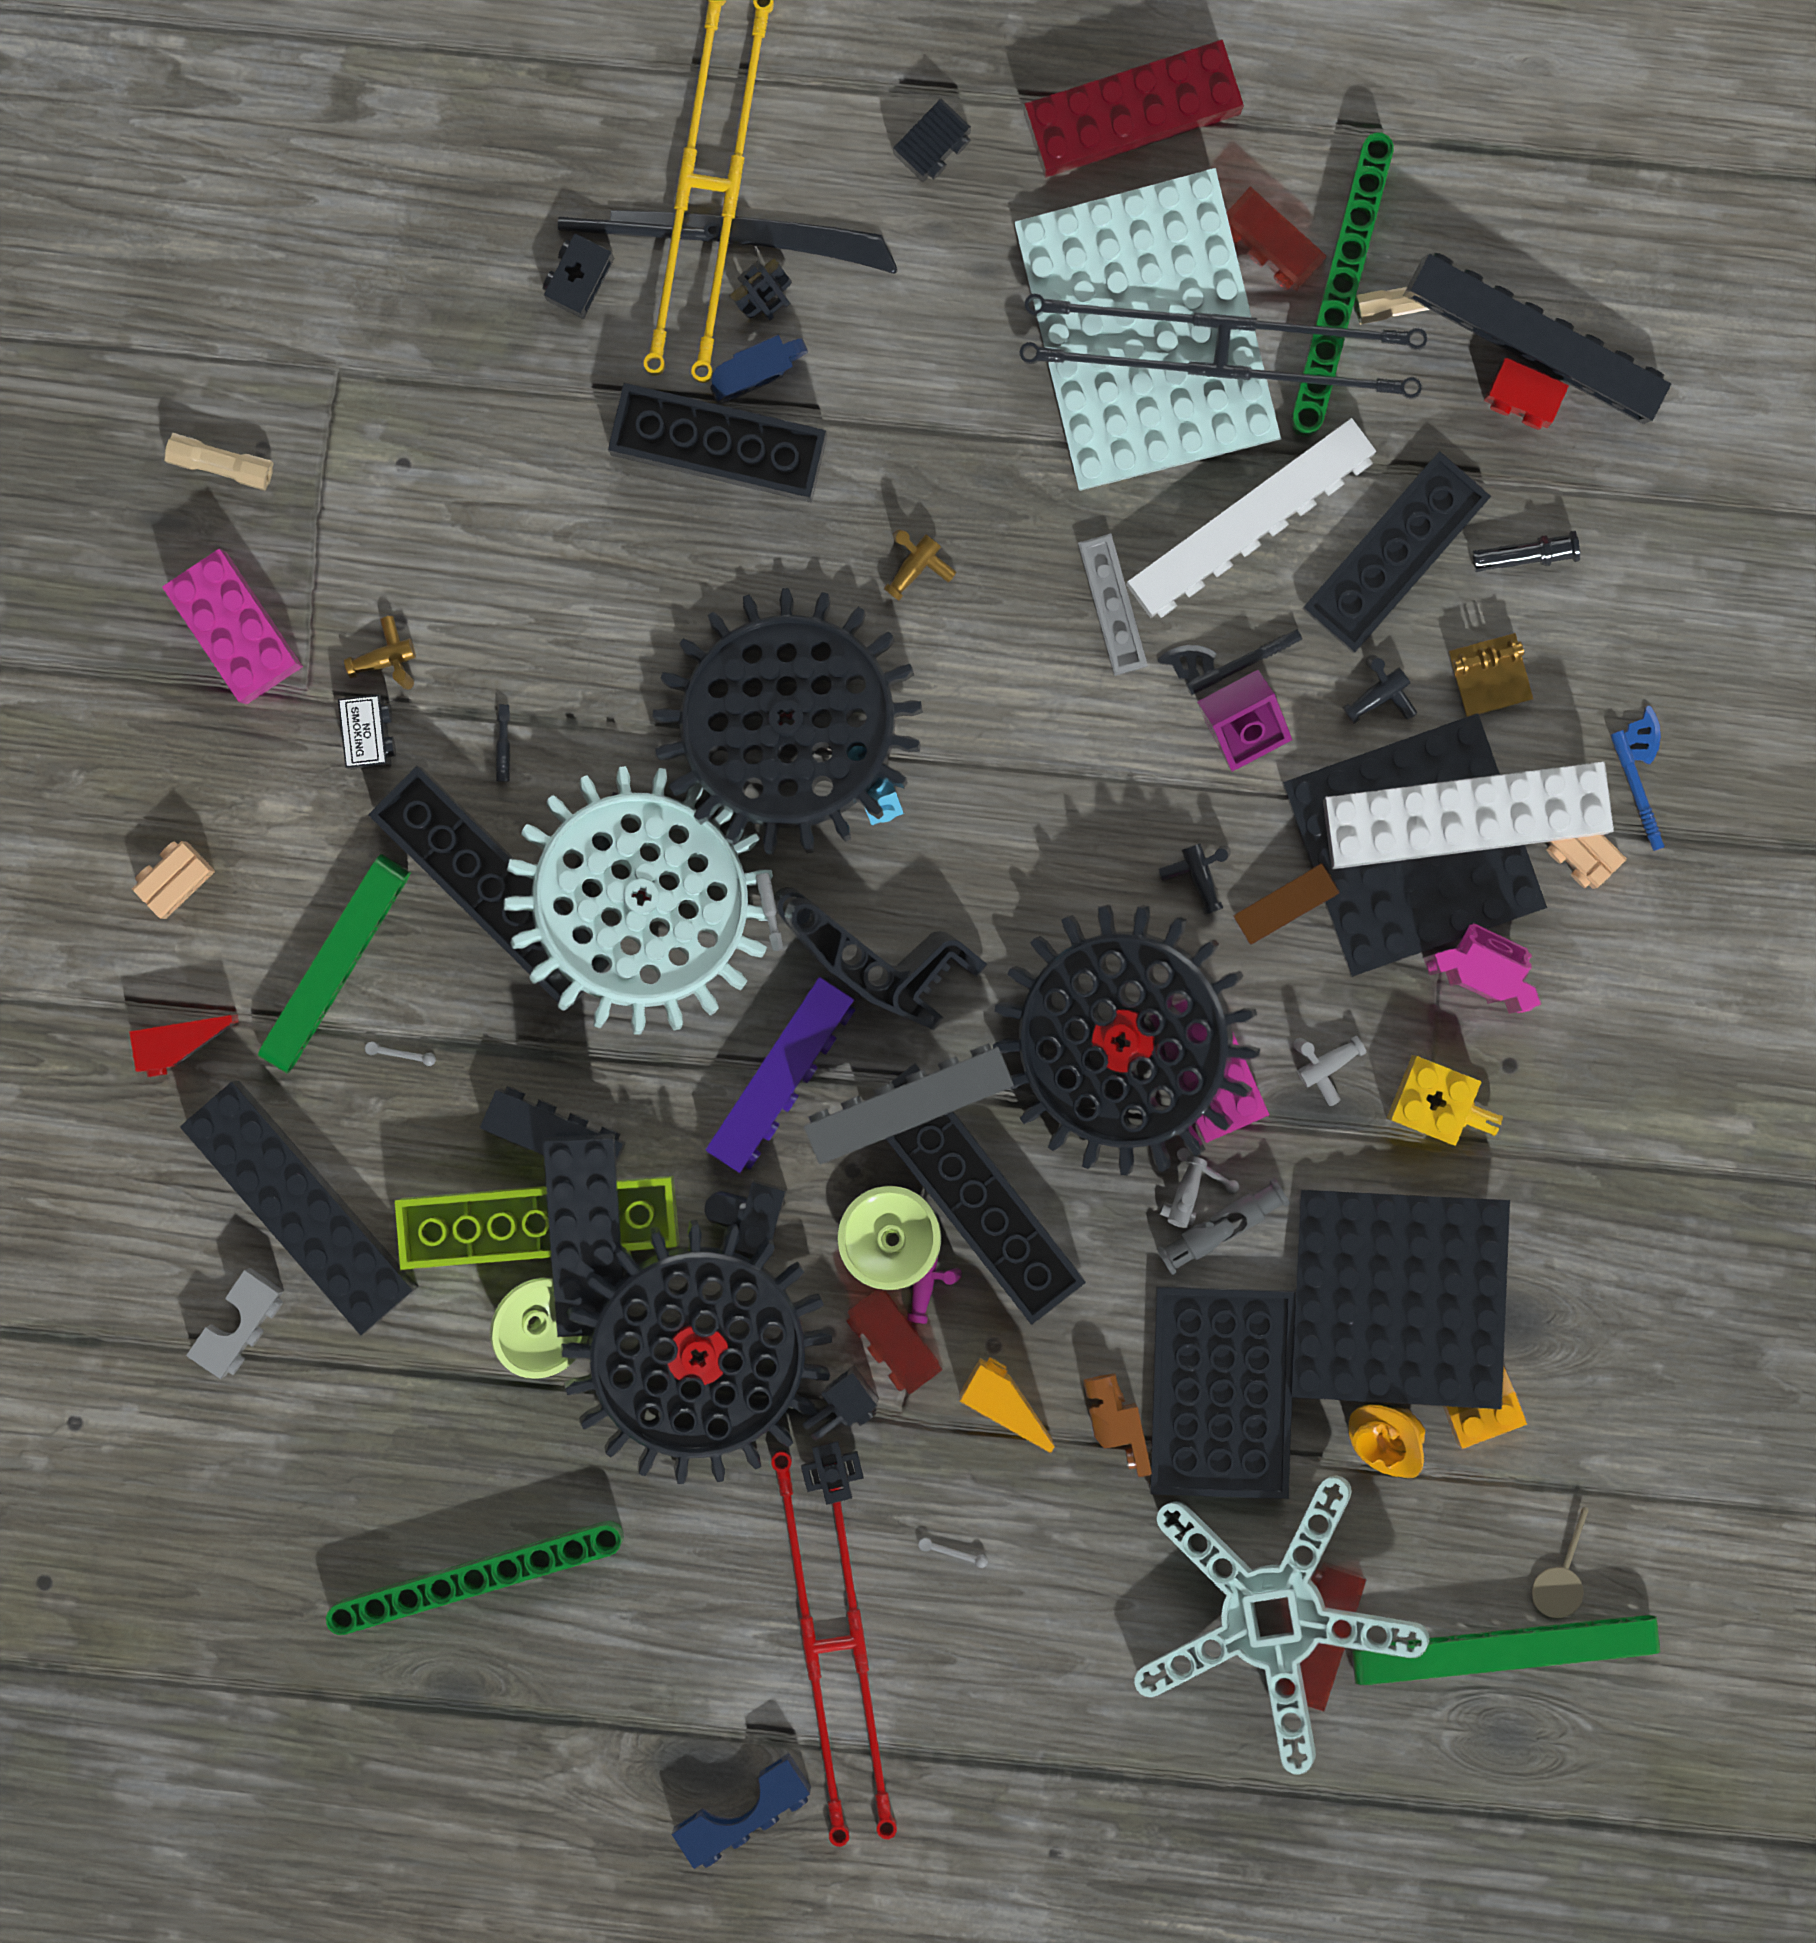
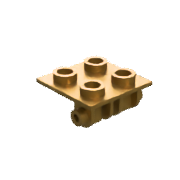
M1516 633L1449 651L1466 717L1534 699L1522 655H1524L1523 645L1521 641L1518 642Z

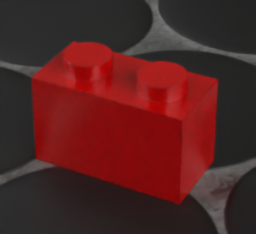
M1505 358L1500 363L1484 401L1491 404L1490 409L1505 416H1509L1511 412L1522 417L1521 422L1523 424L1541 430L1542 426L1548 428L1553 423L1569 385Z

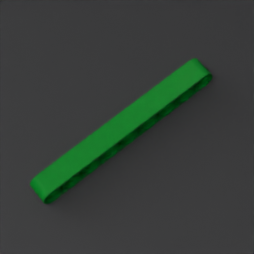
M1376 132L1370 134L1359 151L1314 326L1335 327L1328 325L1324 319L1326 312L1335 311L1342 318V324L1336 326V328L1348 329L1394 150L1391 138L1384 133ZM1373 144L1381 146L1384 149L1385 156L1380 159L1371 157L1368 153V147ZM1362 178L1372 179L1376 184V190L1373 192L1363 191L1360 188L1359 180ZM1355 211H1361L1367 216L1368 223L1363 226H1357L1351 221L1350 214ZM1347 244L1354 245L1359 251V257L1356 259L1346 258L1342 253V247ZM1336 278L1347 279L1351 286L1350 291L1346 293L1336 291L1333 286V280ZM1312 334L1302 374L1335 377L1345 337ZM1321 344L1330 346L1333 351V357L1329 360L1320 359L1316 354V347ZM1299 383L1290 418V425L1296 434L1308 437L1314 435L1319 430L1325 418L1333 385H1324V391L1316 394L1308 389L1307 383ZM1302 411L1312 412L1315 415L1316 424L1312 427L1303 426L1299 422L1298 414Z
M603 1521L344 1598L336 1602L327 1612L326 1625L334 1634L346 1635L605 1558L619 1550L624 1540V1531L614 1521ZM608 1530L614 1533L616 1544L608 1547L601 1544L598 1537L599 1532ZM570 1540L580 1542L583 1547V1554L580 1556L570 1555L566 1550V1542ZM536 1550L547 1552L550 1557V1564L546 1566L536 1564L533 1560V1552ZM503 1560L513 1561L517 1566V1573L513 1576L505 1575L500 1569V1562ZM468 1571H480L484 1576V1583L478 1586L472 1585L467 1579ZM440 1579L447 1581L451 1586V1593L448 1595L437 1593L434 1587L435 1581ZM406 1589L413 1590L418 1596L417 1604H406L402 1599V1591ZM372 1599L380 1600L385 1606L384 1614L376 1615L372 1613L369 1609V1601ZM338 1609L347 1610L352 1616L351 1624H341L336 1618V1611Z
M1653 1615L1429 1638L1426 1650L1416 1658L1351 1648L1354 1680L1357 1685H1374L1654 1655L1661 1652L1657 1616ZM1419 1639L1406 1640L1412 1649L1415 1648L1417 1643H1422V1640ZM1397 1641L1392 1642L1391 1646H1396Z

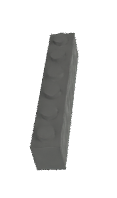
M987 1043L970 1050L971 1058L959 1062L957 1056L938 1063L939 1071L927 1075L925 1069L906 1076L907 1083L894 1088L891 1082L874 1089L875 1096L862 1101L859 1095L840 1103L842 1106L840 1111L829 1114L828 1109H824L808 1116L810 1123L805 1124L804 1129L819 1165L1013 1087L1014 1084L999 1047L991 1049L990 1044Z

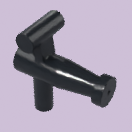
M1369 655L1366 658V665L1375 671L1379 682L1370 687L1351 706L1347 704L1342 707L1347 716L1355 724L1360 720L1359 716L1391 698L1406 720L1414 717L1418 712L1402 690L1411 684L1405 673L1398 667L1386 676L1383 670L1385 667L1384 661L1376 655Z
M1201 843L1181 850L1185 860L1159 868L1162 881L1190 873L1192 882L1205 906L1202 908L1204 915L1223 909L1222 902L1217 900L1209 864L1215 861H1226L1231 854L1228 846H1220L1215 854L1206 858Z

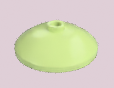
M882 1186L861 1194L846 1209L839 1225L838 1247L845 1266L859 1281L877 1289L897 1290L918 1282L930 1271L940 1251L941 1229L935 1212L921 1196L902 1187ZM891 1234H897L899 1237V1242L895 1246L888 1244V1237Z
M553 1278L529 1280L511 1290L498 1305L490 1328L491 1345L498 1360L512 1373L532 1379L555 1375L566 1369L576 1360L562 1357L561 1344L570 1342L586 1343L588 1340V1336L557 1337ZM536 1316V1321L528 1325L530 1318Z

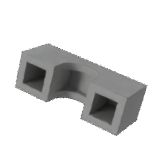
M251 1267L244 1270L225 1298L235 1305L240 1312L241 1323L239 1328L233 1333H227L213 1324L205 1327L186 1356L219 1379L227 1376L228 1373L234 1375L245 1360L241 1354L246 1346L250 1345L253 1347L263 1334L264 1329L260 1327L267 1316L272 1319L282 1306L283 1301L279 1298L284 1290Z

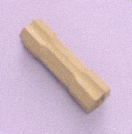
M1407 287L1356 295L1355 298L1357 318L1360 325L1429 309L1403 296Z
M172 433L170 439H168L164 460L166 463L190 470L200 469L229 477L240 484L266 491L270 483L274 464L270 460L253 455H239L204 445L197 439Z

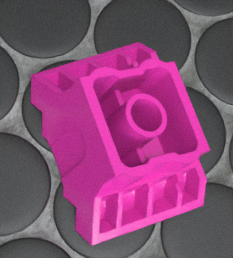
M1475 923L1469 925L1464 937L1456 948L1423 958L1429 976L1445 971L1450 986L1460 985L1486 998L1487 1004L1504 1000L1508 1013H1523L1541 1005L1535 987L1525 982L1532 968V964L1529 962L1532 955L1528 949Z

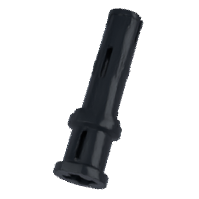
M1570 531L1569 535L1552 538L1542 535L1540 538H1537L1536 542L1473 550L1475 572L1540 562L1544 566H1550L1551 562L1568 559H1572L1574 562L1580 561V545L1576 531Z

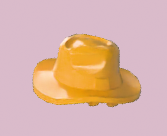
M1369 1404L1358 1407L1350 1415V1440L1357 1455L1372 1468L1391 1476L1415 1478L1420 1474L1424 1465L1422 1444L1425 1442V1428L1422 1422L1409 1409L1388 1408Z

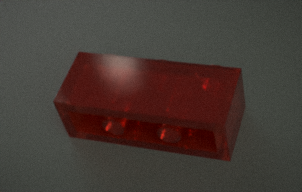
M1251 186L1226 212L1233 242L1237 244L1241 241L1250 249L1247 253L1248 256L1260 267H1263L1265 264L1268 265L1275 272L1273 275L1275 281L1286 290L1292 287L1297 292L1326 260V254Z
M875 1288L847 1310V1313L850 1315V1318L846 1320L858 1337L864 1334L871 1345L867 1347L868 1351L878 1364L884 1361L892 1372L888 1377L900 1392L906 1389L909 1394H912L943 1370L942 1364L885 1290Z

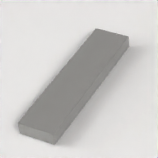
M1112 534L1078 542L1114 676L1148 667Z

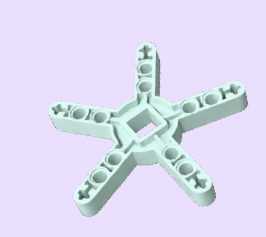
M1337 1475L1330 1476L1319 1485L1281 1565H1266L1252 1570L1183 1502H1170L1163 1506L1157 1514L1159 1528L1227 1596L1222 1609V1625L1147 1663L1135 1676L1134 1683L1136 1689L1145 1697L1158 1696L1236 1655L1255 1667L1265 1669L1283 1767L1292 1774L1305 1773L1312 1766L1316 1756L1300 1662L1314 1650L1318 1643L1408 1658L1420 1656L1426 1650L1429 1643L1428 1631L1419 1623L1325 1608L1318 1588L1311 1581L1312 1575L1351 1497V1486L1345 1478ZM1338 1484L1340 1486L1339 1492L1343 1495V1498L1337 1497L1330 1509L1337 1511L1336 1514L1328 1508L1317 1506L1318 1502L1324 1505L1328 1501L1330 1492L1326 1490V1487L1331 1488ZM1168 1511L1171 1513L1179 1511L1181 1514L1178 1519L1184 1527H1187L1190 1523L1195 1527L1186 1532L1182 1538L1179 1533L1185 1529L1178 1523L1169 1524L1168 1520L1171 1516ZM1320 1514L1327 1519L1329 1526L1326 1532L1319 1533L1312 1529L1310 1520L1313 1515ZM1199 1533L1205 1536L1208 1542L1205 1551H1196L1192 1547L1191 1537L1193 1534ZM1304 1545L1311 1549L1313 1552L1311 1563L1303 1564L1297 1560L1295 1551L1298 1546ZM1224 1558L1230 1561L1233 1567L1230 1576H1222L1216 1571L1215 1565L1218 1559ZM1288 1597L1294 1632L1260 1637L1254 1602ZM1335 1621H1348L1352 1627V1634L1348 1637L1338 1636L1334 1630ZM1374 1625L1383 1627L1387 1633L1386 1641L1382 1643L1373 1642L1368 1634L1369 1628ZM1394 1628L1399 1629L1397 1636L1408 1637L1410 1632H1415L1416 1638L1422 1640V1643H1417L1415 1648L1412 1649L1409 1647L1408 1641L1398 1639L1396 1646H1391L1395 1635ZM1206 1640H1215L1220 1644V1656L1211 1657L1205 1652L1204 1645ZM1183 1655L1190 1660L1191 1669L1189 1672L1183 1673L1176 1669L1174 1665L1176 1656ZM1164 1669L1166 1670L1168 1675L1162 1677L1156 1683V1687L1153 1683L1147 1685L1145 1679L1149 1676L1148 1672L1153 1676ZM1281 1678L1292 1680L1295 1685V1692L1291 1695L1282 1694L1277 1687L1278 1680ZM1287 1713L1297 1714L1301 1720V1727L1297 1730L1287 1728L1283 1721L1284 1715ZM1303 1735L1304 1738H1301L1298 1742L1300 1754H1306L1307 1757L1304 1758L1302 1764H1298V1760L1296 1758L1291 1759L1290 1755L1293 1754L1296 1748L1294 1739Z

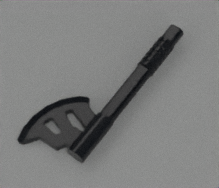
M1296 629L1218 669L1214 668L1216 652L1199 645L1175 647L1160 656L1158 662L1171 665L1179 679L1187 680L1186 686L1192 696L1263 659H1267L1269 656H1273V654H1277V652L1285 650L1287 647H1291V645L1303 639L1299 630ZM1185 656L1187 658L1188 669H1183L1180 657ZM1197 657L1202 658L1204 675L1200 676L1199 671L1196 669Z

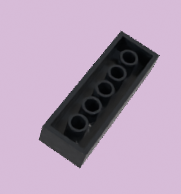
M623 383L608 451L614 457L812 503L828 435L827 431Z

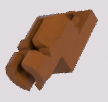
M1104 1374L1084 1379L1087 1398L1100 1399L1097 1404H1092L1089 1407L1094 1437L1104 1449L1131 1444L1130 1449H1125L1129 1470L1136 1469L1138 1477L1152 1475L1138 1406L1136 1403L1123 1405L1122 1402L1126 1400L1118 1385L1116 1374Z

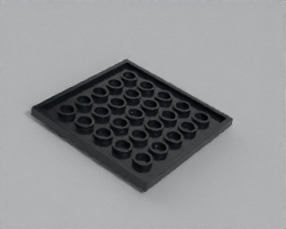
M1478 713L1282 782L1312 869L1324 863L1340 890L1338 895L1324 903L1351 977L1464 937L1469 925L1473 923L1489 929L1547 908L1525 845L1337 869L1331 868L1323 800L1326 797L1500 775Z
M1301 1190L1292 1397L1502 1409L1510 1200Z

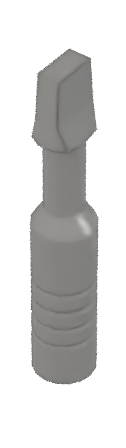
M769 873L756 875L763 913L768 920L769 938L773 951H779L783 949V944L775 916L777 909Z

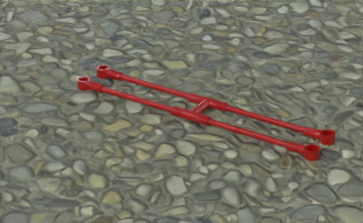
M780 1450L773 1455L771 1464L777 1472L780 1496L783 1497L801 1611L799 1621L808 1679L812 1683L830 1800L828 1801L831 1823L829 1840L834 1846H844L849 1840L850 1831L844 1824L842 1804L837 1795L820 1685L822 1675L818 1654L847 1649L853 1650L856 1672L859 1673L877 1789V1794L875 1795L879 1819L877 1822V1834L883 1839H891L897 1832V1823L892 1818L889 1794L885 1791L867 1674L869 1664L860 1609H857L841 1502L833 1503V1510L849 1607L847 1617L850 1635L816 1640L813 1617L809 1613L791 1497L793 1495L790 1473L792 1457L787 1451ZM778 1456H785L788 1459V1465L779 1467L775 1462ZM885 1822L893 1826V1830L889 1833L883 1832L880 1828ZM842 1830L846 1836L842 1840H837L833 1837V1832Z

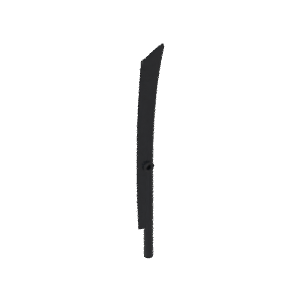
M611 210L610 220L558 217V230L671 238L676 212ZM684 213L680 239L720 242L724 217L721 215ZM735 217L731 222L728 243L816 254L861 264L892 274L897 273L896 263L880 234L746 217Z

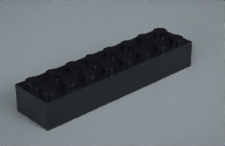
M416 766L368 815L531 975L536 966L549 959L541 942L532 943L525 948L513 949L511 940L520 932L535 929L532 911L504 910L503 903L505 898L513 896H532L533 879L516 876L508 872L509 860L515 859L422 767ZM558 901L553 903V908L557 914L562 916L570 914ZM580 928L572 932V937L578 944H587L591 941V936L585 929ZM597 957L591 961L592 968L598 973H606L610 969V964L605 958ZM558 969L552 971L545 979L537 982L558 1003L562 993L572 984ZM581 990L576 996L574 1003L565 1010H569L586 992Z
M916 1062L891 1081L894 1088L906 1084V1076L921 1071ZM954 1111L886 1138L1031 1325L1086 1283L1084 1277Z
M239 1080L231 1081L180 1126L183 1132L360 1336L368 1332L418 1288L404 1270H400V1265Z

